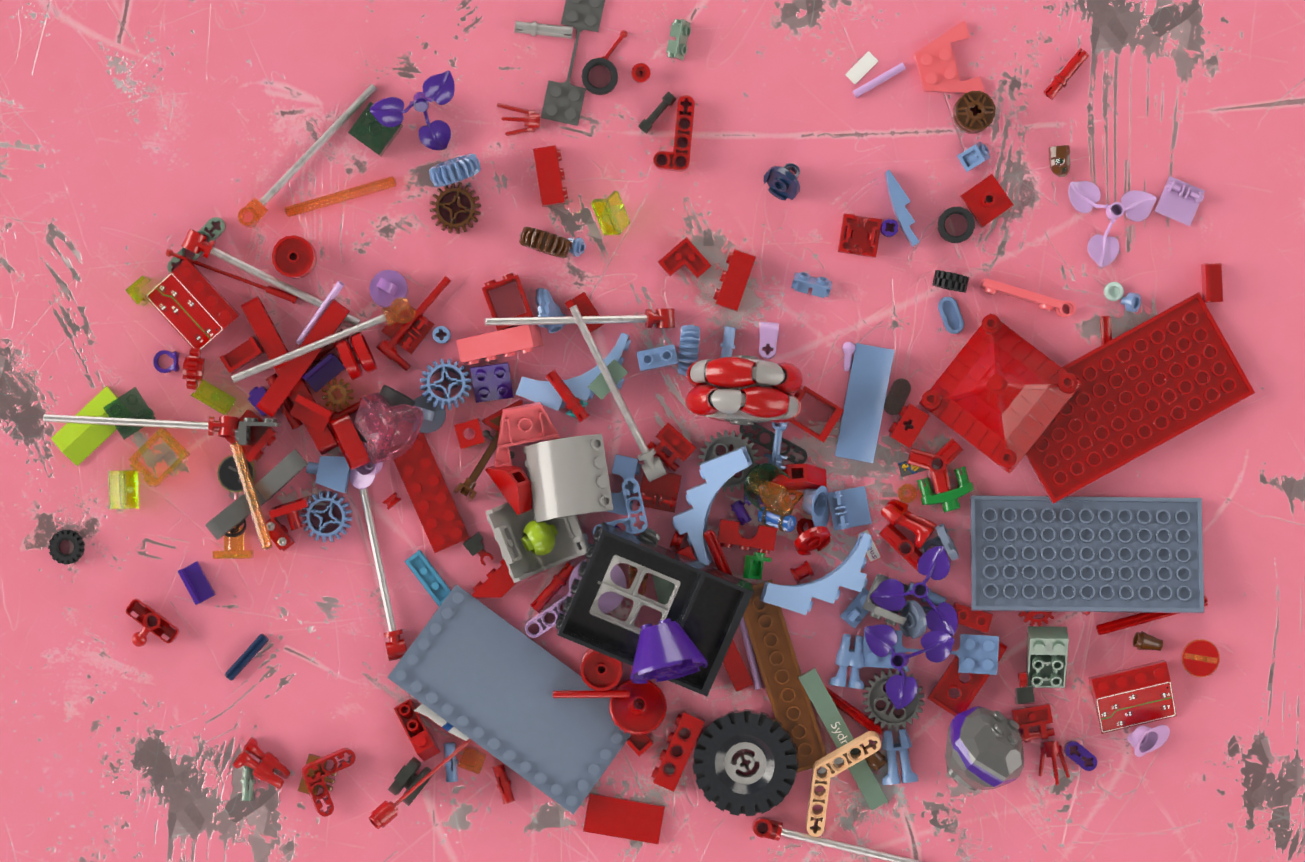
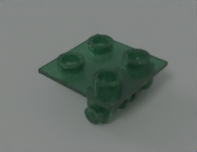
M136 387L103 407L108 416L113 418L156 420L153 410L148 407ZM115 425L124 440L143 428L141 426Z

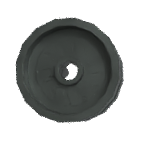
M413 756L409 763L404 765L395 776V781L388 790L392 794L398 795L403 788H406V793L432 770L425 767L419 775L416 774V771L421 766V761ZM431 777L405 798L403 802L409 806Z

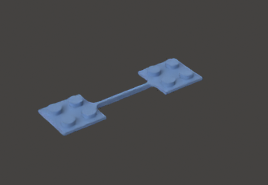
M864 628L863 667L897 669L890 662L891 650L886 657H879L870 650L865 639ZM895 630L898 636V641L893 646L895 653L922 650L903 647V630ZM960 634V648L950 653L957 655L959 658L958 673L997 675L999 636Z

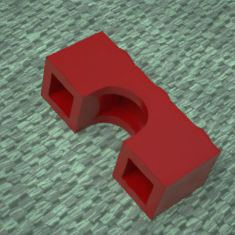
M720 519L717 537L720 546L732 548V545H739V549L750 551L751 548H758V552L765 554L774 551L778 528L758 525L755 536L744 538L739 533L740 522Z

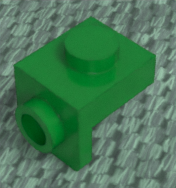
M754 552V555H746L743 578L761 580L764 561L771 562L772 558L765 557V553Z

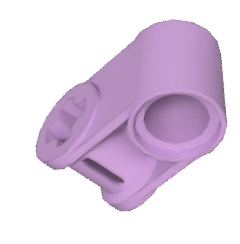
M760 322L759 353L765 359H771L776 354L779 323ZM766 345H770V348L773 349L769 355L762 351V348H766Z

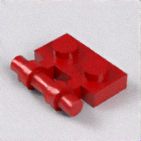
M667 423L655 436L661 441L658 445L652 441L647 445L649 449L654 448L656 451L654 456L659 457L664 462L663 465L667 468L670 467L674 472L680 467L674 462L676 458L679 457L684 462L696 449L670 423ZM664 446L673 452L670 457L661 450Z
M1049 703L1011 710L1013 720L1019 725V729L1022 728L1023 730L1020 736L1025 743L1031 742L1032 739L1041 738L1043 740L1048 739L1049 736H1055L1054 728L1046 729V724L1053 723ZM1039 725V731L1029 732V727Z

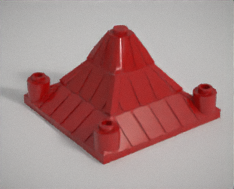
M990 313L983 318L981 326L931 389L923 394L919 404L1011 474L1082 383L1073 374L1061 368L1001 322L996 315Z

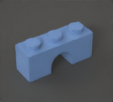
M616 454L612 473L620 475L624 480L634 478L635 474L639 475L641 464L638 463L636 458ZM628 481V485L625 486V489L630 491V495H626L627 499L630 498L631 493H634L633 488L636 487V484H632L631 481ZM623 491L619 493L611 492L613 510L606 512L626 516L627 509ZM631 501V502L629 503V508H630L631 510H632L633 501Z

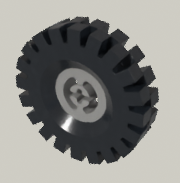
M751 709L731 711L715 719L700 736L693 755V772L697 777L696 783L699 789L704 791L705 798L709 802L713 801L718 809L730 811V814L737 816L740 814L755 816L756 813L760 812L763 814L781 803L795 782L799 766L796 743H793L792 735L788 729L785 730L782 727L783 724L776 718L772 719L769 717V714L762 711L760 713L754 712ZM749 749L755 753L753 755L752 753L745 752V759L751 761L748 766L742 764L744 760L742 754L739 756L737 763L733 762V756L737 751ZM756 761L760 764L758 771L751 775H743L737 771L739 769L742 772H747L749 768L751 770Z

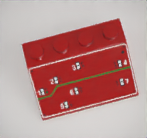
M188 258L145 296L192 348L203 349L240 315Z
M1164 660L1088 678L1101 734L1176 716L1171 679L1167 662Z

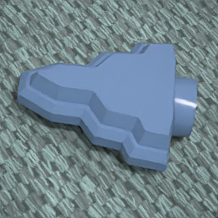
M536 289L538 317L566 316L554 302L547 289ZM550 324L538 326L542 328H547L549 333H555L561 330L563 326L566 324Z

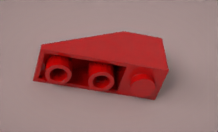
M408 699L396 706L394 710L417 755L425 762L441 751L420 714L413 712L416 707L411 699Z

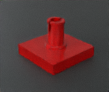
M993 174L960 196L981 227L1014 206Z
M309 496L272 507L268 511L270 518L287 515L291 531L302 528L303 525L297 511L309 506Z

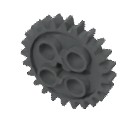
M725 430L723 436L720 432H717V438L711 435L710 439L712 442L705 441L704 443L707 448L701 447L700 450L704 454L698 456L700 459H703L702 462L698 463L700 466L705 461L721 456L716 451L718 445H723L726 448V453L729 452L730 444L733 445V450L746 446L753 464L743 469L740 477L733 475L723 485V492L726 491L727 487H730L731 492H733L735 486L740 491L741 484L747 487V479L752 482L754 480L751 474H758L754 468L760 467V464L755 463L756 460L760 459V456H755L758 449H752L755 442L749 444V436L743 439V433L741 432L736 436L735 430L732 431L731 435Z
M889 668L887 674L882 669L881 676L876 673L874 674L875 681L869 679L868 682L871 686L865 685V690L868 692L863 693V697L868 699L863 700V704L868 706L864 711H871L868 718L875 717L874 724L880 721L881 728L885 724L888 725L889 730H891L892 725H895L896 730L899 729L901 724L906 728V722L912 725V718L919 719L916 712H923V709L919 707L925 705V701L920 700L925 697V694L919 693L923 690V687L918 686V691L913 701L902 708L904 710L902 715H896L893 712L895 709L894 704L890 713L886 714L890 706V699L883 685L891 676H902V674L899 673L898 669L893 673L892 669ZM883 700L886 702V706L880 708L876 705V702Z

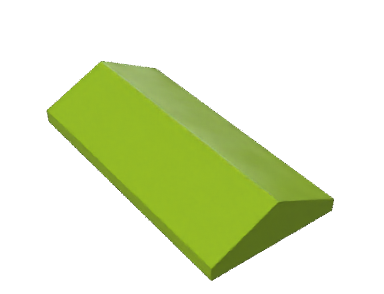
M106 386L75 416L130 418L133 413ZM67 423L51 439L61 452L78 466L121 425Z

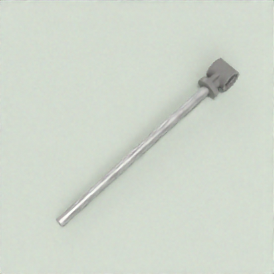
M577 306L570 307L569 309L641 451V454L637 457L639 461L643 460L645 463L641 466L648 481L651 482L667 474L661 459L654 457V454H656L655 449H648Z

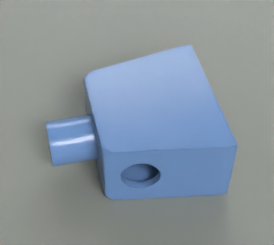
M320 456L319 463L308 462L306 473L316 475L315 483L341 493L347 492L350 467L344 456Z

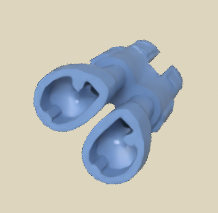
M843 634L835 664L839 666L838 673L835 677L829 679V685L846 687L847 667L850 666L851 674L848 688L864 690L865 684L859 677V669L864 668L863 636L856 635L853 645L854 649H849L851 634Z

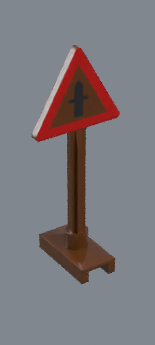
M520 399L503 409L523 405V400ZM503 409L482 420V423L497 433L470 477L466 478L464 483L460 482L453 490L455 494L461 490L460 493L467 497L466 500L468 502L475 497L477 493L473 490L477 484L475 482L496 450Z

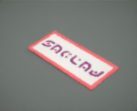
M869 528L860 531L872 535ZM871 536V548L865 554L870 564L883 558L873 536Z

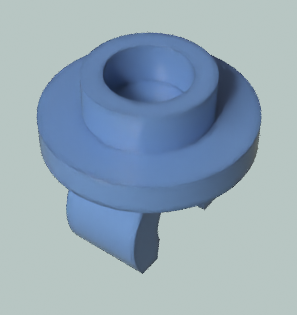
M579 237L576 239L568 238L573 243L569 253L579 257L586 248L584 240Z

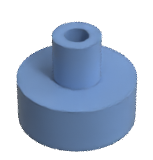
M1130 292L1126 297H1122L1121 304L1125 305L1126 311L1137 312L1141 305V297L1138 293Z

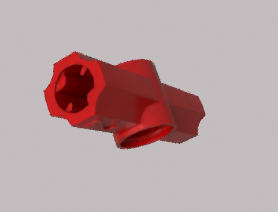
M889 522L880 531L879 535L918 572V561L923 553ZM906 542L910 545V550L907 553H902L900 546Z

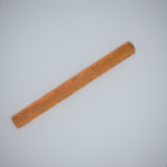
M391 176L285 207V212L288 217L395 187L396 181Z
M234 442L230 445L261 547L263 550L272 548V541L242 446L238 445V442Z

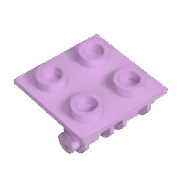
M1169 176L1154 212L1190 226L1197 208L1204 198L1203 194L1205 191Z

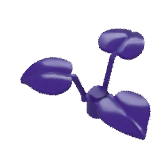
M448 70L427 78L422 86L423 92L416 93L413 101H410V104L405 109L403 100L397 97L384 98L370 107L371 114L380 124L386 127H395L402 123L404 119L403 113H407L414 106L416 111L424 113L427 124L419 129V139L422 144L432 150H444L450 141L451 129L442 120H435L430 123L427 109L429 102L435 101L439 105H444L451 101L455 91L453 76Z
M943 546L931 548L920 557L917 565L918 572L927 576L923 582L916 583L912 590L904 593V586L900 581L888 579L883 581L871 594V599L879 607L888 611L902 609L906 604L904 596L914 594L919 599L925 598L933 608L926 615L927 627L931 631H943L951 636L957 630L958 618L955 609L946 602H942L936 607L928 598L929 588L926 583L930 577L933 580H942L950 571V561Z
M880 624L865 627V639L870 650L879 657H886L891 650V665L902 674V676L893 675L886 682V693L897 710L909 705L918 691L916 679L905 677L906 674L902 669L909 663V658L926 652L928 660L939 663L948 658L954 644V638L948 633L930 631L921 638L920 642L924 649L909 655L904 652L895 653L893 646L896 645L898 636L891 626Z

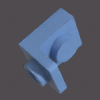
M980 141L957 155L966 172L989 159L990 152L987 146Z

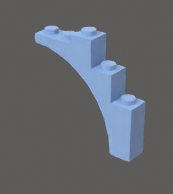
M621 333L615 347L604 359L606 366L614 359L622 366L624 358L621 357L623 350L627 351L631 340L628 339L629 335ZM597 365L580 376L563 381L575 397L588 401V398L592 399L594 396V392L588 386L597 378L601 371ZM522 376L516 395L536 403L541 402L542 405L557 411L560 408L564 409L566 403L549 381H538ZM623 378L616 385L620 390L624 382Z
M746 446L703 462L700 465L699 472L706 482L686 491L687 502L693 508L680 512L673 517L675 530L679 531L680 535L688 533L687 540L696 552L694 553L696 561L705 565L713 562L703 535L707 531L708 516L712 503L719 490L729 478L753 464Z
M860 532L855 546L846 559L834 570L819 579L797 585H778L765 582L760 600L806 615L807 612L811 611L813 605L812 597L834 604V601H837L840 595L839 586L861 592L862 589L866 588L868 579L866 578L867 574L861 573L860 570L866 564L865 554L871 548L872 535Z

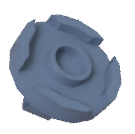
M429 396L417 397L414 400L416 401L410 414L407 415L412 427L422 433H431L442 427L446 418L445 408L440 410L441 404H437V407L434 408L433 400L430 403L426 402Z
M942 523L936 526L939 536L927 541L923 545V552L928 551L931 546H943L946 554L948 553L952 561L960 558L953 540L947 534L949 532L945 525Z
M915 600L906 601L905 606L897 612H900V616L907 618L904 625L899 624L903 634L906 637H912V639L923 636L927 626L925 613L927 614L933 609L927 606L921 607Z

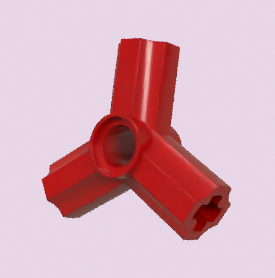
M953 438L936 454L911 448L907 464L930 470L935 494L950 491L952 488L946 466L963 449ZM936 458L942 461V466L939 469H934L932 466V461Z

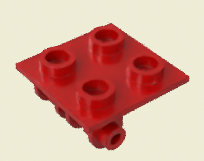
M404 301L381 332L392 339L416 309ZM422 315L397 344L412 355L435 324Z
M643 471L640 492L644 507L675 513L682 475L667 472V474L649 482Z

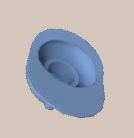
M820 486L818 489H805L803 491L802 508L812 516L815 527H826L829 521L828 490L825 486Z

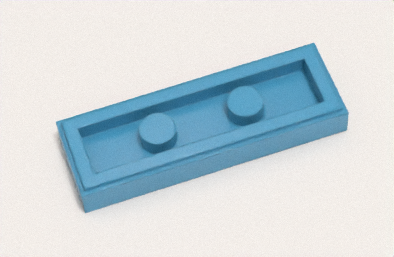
M419 550L404 562L440 607L451 592V589L422 551Z

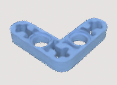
M627 478L622 483V491L628 518L606 523L612 524L614 527L618 523H623L626 526V532L638 534L647 529L648 523L638 481L634 478ZM628 481L636 484L633 492L634 494L638 493L639 497L627 499L626 495H630L629 489H625ZM632 500L640 502V508L637 511L629 508V503ZM642 511L643 516L639 515L640 521H644L645 525H642V529L638 530V527L633 526L636 523V518H631V514H638ZM598 524V525H596V526L594 527V529H593V534H594V532H595L596 527H597V526H600V527H601V524Z

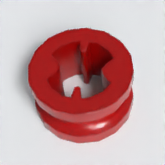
M395 492L382 503L387 504V509L389 510L402 499L398 498Z
M675 531L669 547L672 548L674 546L676 550H679L685 534L679 535Z

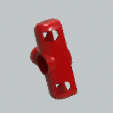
M133 599L126 608V613L144 626L140 632H136L132 636V643L135 646H144L149 632H152L166 643H172L178 636L179 629L165 619L160 613L144 604L140 599ZM134 611L139 616L135 618L130 613ZM150 616L157 618L158 623L156 626H152L149 623ZM165 634L169 639L165 640L161 636Z

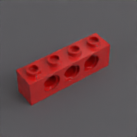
M683 711L682 715L678 714L674 723L677 727L674 732H670L666 741L669 743L667 750L663 749L660 754L659 760H662L660 766H655L651 775L654 778V784L670 791H675L705 723L704 719L686 711ZM682 728L690 730V735L687 738L680 736L679 731ZM674 746H680L683 749L680 755L672 753L671 750ZM667 763H672L675 766V770L672 773H667L664 770V766Z

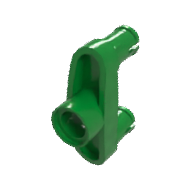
M966 466L960 468L962 475L959 468L954 469L959 484L957 489L937 495L933 494L929 477L924 478L925 486L922 479L917 480L922 495V505L941 503L944 513L961 508L958 498L974 490L972 482L969 481Z

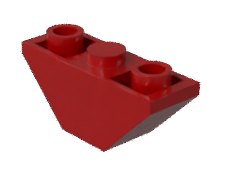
M810 464L784 465L786 467L785 470L774 469L769 471V491L818 489L820 486L827 488L826 469Z
M493 465L486 468L485 471L517 515L532 509L531 482L520 467H495Z
M504 559L500 561L502 566L497 570L493 568L486 575L488 579L484 583L480 581L472 588L475 591L472 594L473 597L502 598L516 584L509 574V569Z

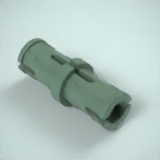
M243 766L242 779H240V783H242L241 801H253V786L256 784V780H254L253 769L248 766ZM248 773H249L248 790H247V777H248Z

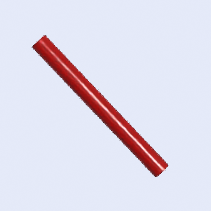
M630 690L553 691V698H630Z

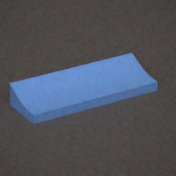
M856 343L835 456L869 463L874 462L895 350Z

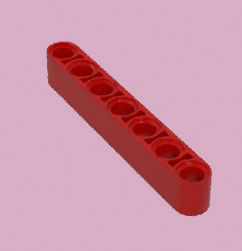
M334 299L299 348L333 335L350 310ZM324 347L289 360L256 407L273 418Z

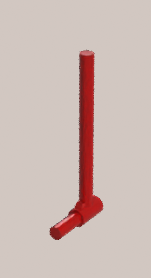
M446 276L390 341L382 340L376 346L379 351L390 360L396 362L405 371L411 365L397 354V347L395 346L451 282Z

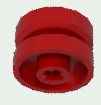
M296 235L286 236L280 239L274 246L272 263L282 275L293 279L303 278L315 268L317 261L316 251L313 245L306 239ZM294 253L297 255L296 260L290 258Z
M362 332L351 335L353 348L345 338L336 342L342 364L352 380L362 376L360 364L367 373L378 369Z
M589 648L583 655L580 674L588 687L596 691H606L619 683L622 677L623 662Z

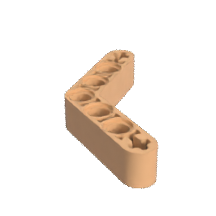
M868 731L813 764L806 817L807 831L811 836L818 837L824 831L830 778L876 753L881 747V741L876 732ZM872 739L875 743L871 744L869 740ZM853 748L860 749V752L856 755L850 753ZM836 758L843 759L841 764H835L833 761ZM820 767L827 769L823 774L818 773L817 770ZM817 786H823L824 790L821 792H816L815 788ZM816 804L822 805L820 810L812 809ZM814 818H817L818 825H816V828H812L815 822Z

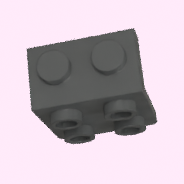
M244 418V422L239 421V429L235 430V441H238V445H250L251 426L279 427L281 423H277V419L263 418V422H258V418Z
M877 574L863 609L870 611V616L879 620L881 617L886 618L885 622L896 626L897 623L904 625L907 618L898 615V611H888L879 607L871 599V594L883 581L891 579L882 574ZM903 584L905 593L908 590V586Z

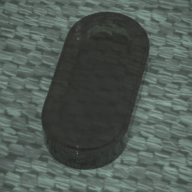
M897 379L893 382L884 404V410L887 414L897 415L902 410L911 391V385L906 379Z

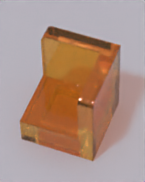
M465 747L458 767L480 774L487 754Z

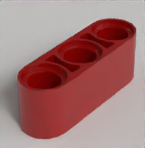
M345 414L330 420L331 431L350 469L353 470L370 463L367 451L349 415Z

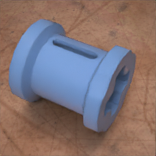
M444 326L436 327L433 331V339L438 343H447L451 338L450 330ZM440 330H443L444 333H447V336H445L443 340H441L440 337H437V334L440 333Z

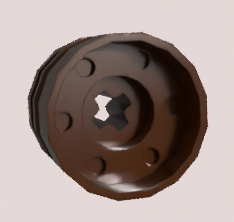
M967 92L954 105V123L961 131L968 134L982 132L993 122L996 110L995 104L991 97L984 92ZM974 107H977V111L980 112L976 116H973V112L970 111Z

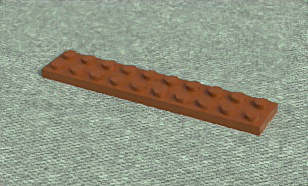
M771 579V580H768V581H765V582L773 583L772 579ZM765 582L752 585L753 594L743 617L774 716L783 724L782 727L785 730L788 729L792 735L793 743H796L797 759H799L798 773L813 768V764L827 754L809 696L798 678L802 674L781 607L760 600Z

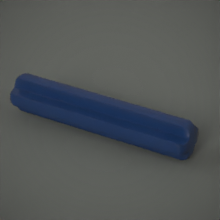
M260 634L227 670L225 676L231 681L234 680L269 641L268 637Z

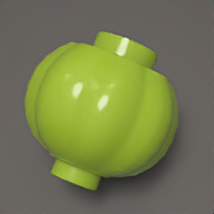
M533 520L525 526L521 541L528 552L532 551L535 555H546L553 550L556 542L555 535L558 532L553 524L549 525L546 522H536V520Z

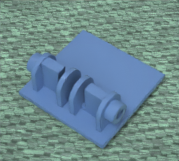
M865 486L828 493L834 531L872 524Z

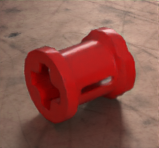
M807 560L795 569L790 568L797 584L802 579L814 575Z

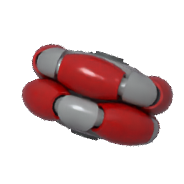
M737 355L734 357L695 361L687 370V379L694 388L686 395L685 404L692 413L699 416L730 422V424L754 425V423L768 421L787 423L795 419L801 411L800 401L790 393L799 390L802 386L803 376L799 368L791 363L783 362L776 364L758 359L755 356Z

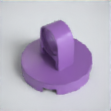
M383 270L377 273L371 280L369 287L373 301L380 307L387 309L401 305L408 294L405 278L393 270Z

